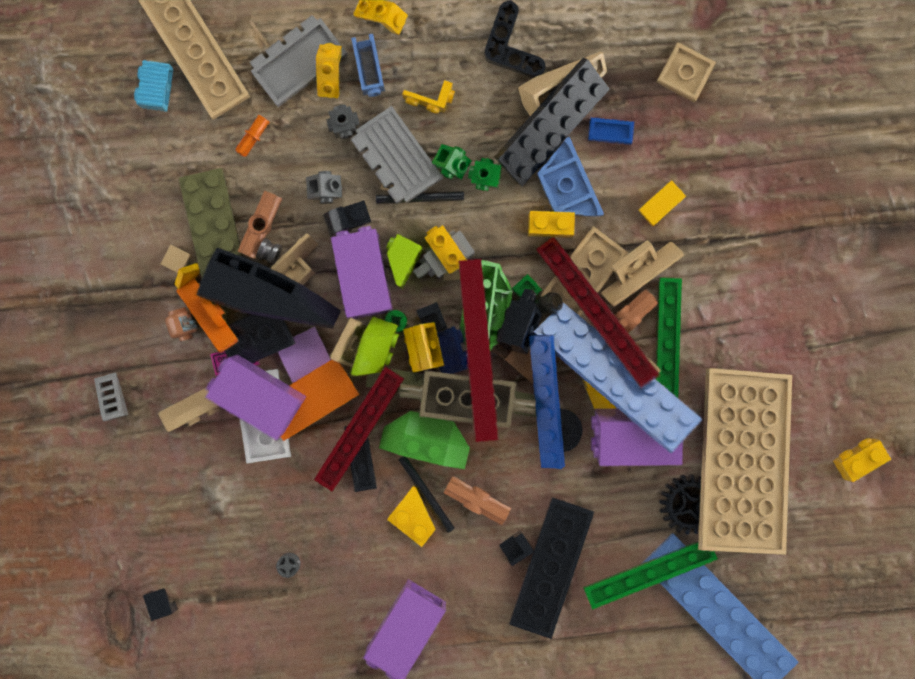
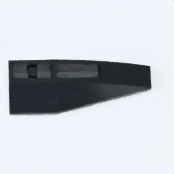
M218 247L207 264L197 291V296L238 312L330 329L334 328L341 310L293 279L260 263Z

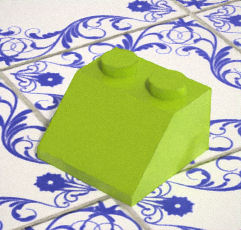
M397 234L396 238L391 237L386 249L396 285L403 290L423 249L422 246Z
M372 317L361 338L351 375L381 373L385 365H390L393 356L390 349L391 346H396L399 337L398 334H395L398 325Z

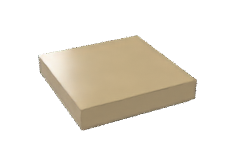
M677 42L656 83L695 103L716 62Z
M350 317L330 359L353 367L361 338L367 326Z

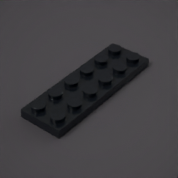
M583 57L494 156L518 185L524 186L609 91V87L588 59Z
M551 497L509 625L552 639L595 513L593 510Z

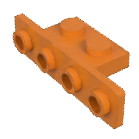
M192 279L176 291L219 353H222L238 342V339L222 318L225 312L217 303L213 304L210 300L197 296L200 285L195 279Z

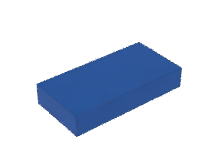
M591 117L588 141L632 145L634 122Z

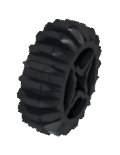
M689 474L687 480L685 475H680L681 482L673 478V487L668 483L665 485L669 489L668 493L661 491V494L666 499L659 500L660 504L665 505L659 511L667 513L663 516V520H670L668 526L670 528L676 526L678 533L684 528V533L689 535L692 528L693 533L698 534L701 493L690 496L684 488L697 487L701 490V476H698L695 480L694 475ZM678 493L680 501L673 510V500ZM687 499L693 502L692 510L685 507ZM689 513L694 518V521H680L676 516Z

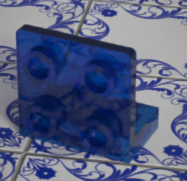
M452 326L449 329L437 332L444 366L440 367L441 373L453 374L467 370V351L463 352L460 344L464 343L461 329L456 330V327Z

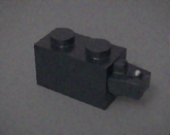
M525 288L520 300H512L510 306L506 309L505 319L502 327L497 332L496 340L503 349L528 355L530 349L529 337L534 335V331L538 328L543 315L536 307L535 300L537 295L533 290Z

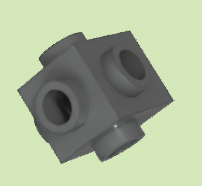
M346 105L333 107V110L329 111L330 118L326 119L329 132L333 131L336 138L340 139L352 137L353 134H356V126L360 125L357 112H352L351 107H346ZM346 118L345 122H338V120Z
M320 171L316 175L306 177L307 199L320 200V204L334 203V199L342 198L341 175H332L331 171Z

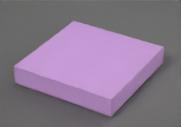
M316 327L294 336L296 344L278 351L292 383L331 360Z

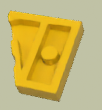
M413 485L387 520L422 547L436 528L418 493L417 487Z

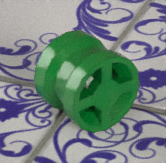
M398 310L389 312L385 317V321L398 325L396 333L402 332L408 324L406 315Z

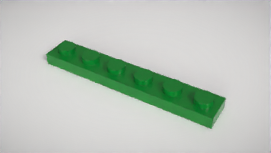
M658 278L656 366L660 369V376L655 380L678 398L682 278Z
M699 541L584 586L583 589L593 610L718 560L715 551L699 550Z

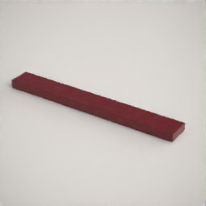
M552 237L536 249L538 254L639 387L642 389L660 376L653 364L555 237Z
M481 259L459 261L475 443L498 441Z

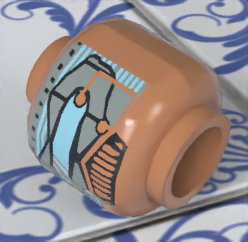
M185 307L168 312L169 316L165 319V324L169 336L174 339L179 338L180 342L192 339V334L198 330L192 313L186 310Z

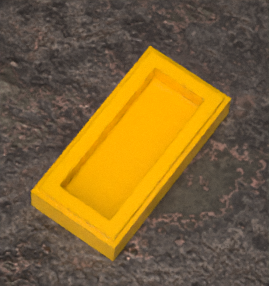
M671 180L638 211L653 227L680 203L686 195Z

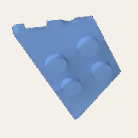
M567 137L537 173L553 212H575V216H603V210L570 137Z

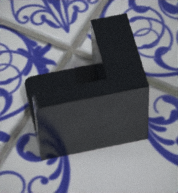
M437 302L416 310L422 324L435 322L436 331L447 328Z
M521 530L499 544L511 566H514L534 552Z
M165 588L156 591L151 590L143 595L151 621L171 615L178 610L176 602L169 601Z

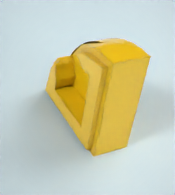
M198 263L179 268L174 283L178 289L199 275L200 268Z

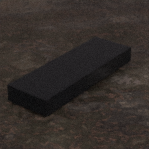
M369 436L350 465L355 492L377 489Z

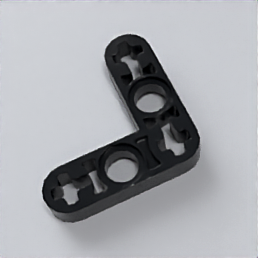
M504 1L499 7L485 47V59L493 65L530 78L542 75L545 72L546 64L541 57L507 46L518 17L519 8L513 1ZM511 7L514 14H510L508 22H505V11L503 10ZM498 27H504L508 34L504 38H499L495 34V30ZM495 42L499 43L497 53L500 55H495L492 58L491 53L488 51H493ZM511 55H518L521 58V63L513 66L509 63L508 59ZM525 58L528 59L527 64L534 65L535 62L539 63L541 70L537 69L536 72H533L532 67L526 65L525 69H522Z

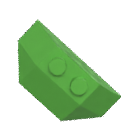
M481 260L491 350L498 344L496 341L497 332L504 322L505 311L512 301L513 290L502 272L500 264ZM462 309L460 329L466 346L464 316Z
M409 411L384 426L379 445L380 449L401 456L459 469H465L470 449L454 421L421 417L420 413Z

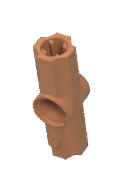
M264 191L254 215L249 219V226L238 252L257 259L258 248L272 229V223L283 200L282 198ZM259 220H264V229L257 231L255 224Z
M645 289L632 302L623 306L615 316L629 333L658 302Z
M454 476L451 477L443 492L463 503V506L479 515L483 514L503 525L511 510V507L494 499L488 492L476 486L472 487Z

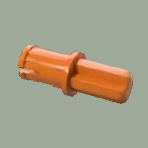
M258 114L249 130L244 131L246 134L235 151L241 156L246 157L255 143L260 141L259 137L270 122Z

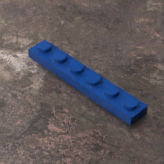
M532 335L529 337L541 468L562 469L565 467L554 335Z

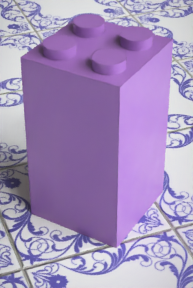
M367 226L358 228L356 233H349V231L337 232L336 237H331L346 318L357 319L393 311L377 230Z
M238 354L228 357V359H224L218 367L219 375L215 379L212 378L206 387V390L209 391L206 395L207 399L276 441L284 434L307 397Z
M618 408L595 409V416H591V429H594V437H591V451H593V456L597 458L600 466L682 465L683 441L670 454Z
M408 579L368 644L364 659L367 660L366 663L374 669H382L390 679H405L444 615L446 601Z

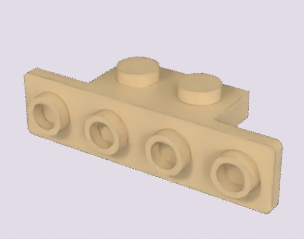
M308 233L305 234L289 251L281 256L271 269L304 285L315 274L304 262V259L318 246V243Z
M648 240L612 266L618 280L602 291V296L611 306L615 307L684 256L683 251L673 242H669L655 252L653 245Z
M205 388L160 411L158 415L166 430L170 432L186 423L191 426L201 421L199 416L205 413L210 416L220 411L219 405L206 398L209 391Z

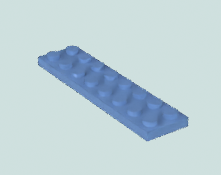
M564 302L534 331V335H554L555 355L670 454L701 422L702 418L655 379L641 389L598 331Z
M672 533L642 563L682 548L685 545ZM705 565L660 583L753 679H782L799 663Z

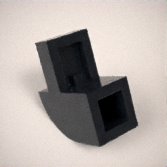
M365 200L345 207H337L323 215L330 237H336L337 232L349 231L350 233L354 228L372 223Z

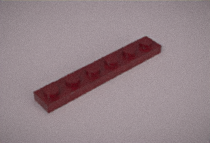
M388 367L383 369L314 478L316 482L331 492L335 490L405 378Z

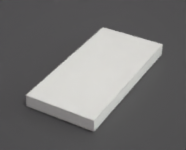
M278 369L266 371L280 380ZM240 419L246 464L291 457L289 438L283 441L280 437L276 441Z

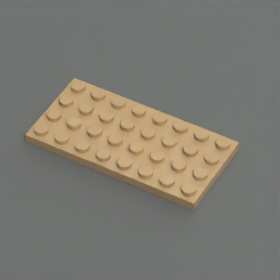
M715 368L706 369L699 550L786 554L792 375Z

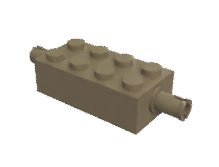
M425 371L424 384L421 386L401 383L400 389L409 390L410 392L401 391L400 398L419 399V402H421V417L473 423L469 376ZM493 379L497 426L510 428L514 412L534 415L535 409L528 408L526 405L535 406L536 400L516 398L514 396L516 382Z

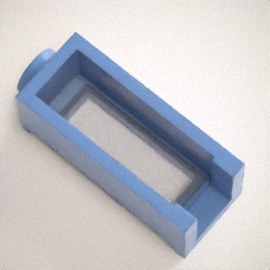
M369 34L370 40L357 42L356 37L351 38L363 95H368V97L378 96L382 91H385L374 35Z

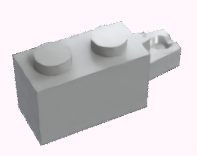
M451 231L449 233L467 260L475 255V251L461 231L457 233ZM429 246L425 249L426 254L423 255L424 258L420 260L422 265L413 271L418 279L426 274H429L430 277L436 275L440 279L447 272Z

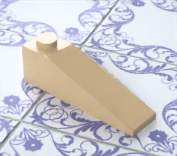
M600 51L585 57L590 61L601 78L607 73L603 52ZM580 60L536 76L518 87L523 107L530 116Z

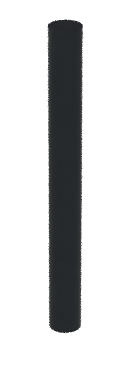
M464 191L421 193L408 203L464 200ZM376 195V204L395 203L390 195Z
M405 456L399 458L398 461L447 533L454 530L455 527L409 459Z

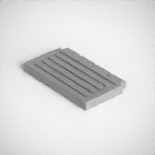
M311 15L300 24L304 29L303 32H300L295 27L283 36L287 44L283 45L278 40L265 50L269 55L267 59L261 53L249 62L253 67L251 73L277 107H280L317 79L316 54L320 44L332 43L342 46L321 18L316 20ZM343 47L340 61L348 55Z
M392 106L355 130L357 135L352 137L351 141L359 152L368 149L362 156L372 170L379 166L381 167L375 172V175L385 188L393 184L388 193L396 204L403 200L408 203L442 180L443 176L432 164L430 158Z

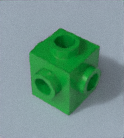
M441 144L432 164L441 170L440 174L450 180L453 177L462 180L472 160L465 156L466 151L457 146L451 147Z
M481 158L480 161L475 160L474 166L470 165L468 179H471L472 185H476L475 189L488 191L489 188L498 189L502 165L493 164L494 160ZM483 172L488 173L486 177H481Z

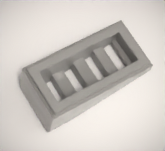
M117 372L94 378L103 422L129 415ZM111 380L113 382V385H109L106 387L102 386V383ZM114 389L113 394L105 396V391ZM116 398V402L107 404L108 399ZM117 406V411H109V408Z

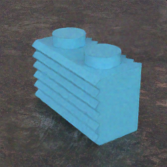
M142 61V66H139L137 73L138 79H140L139 87L134 92V100L141 108L167 112L174 71L170 64Z

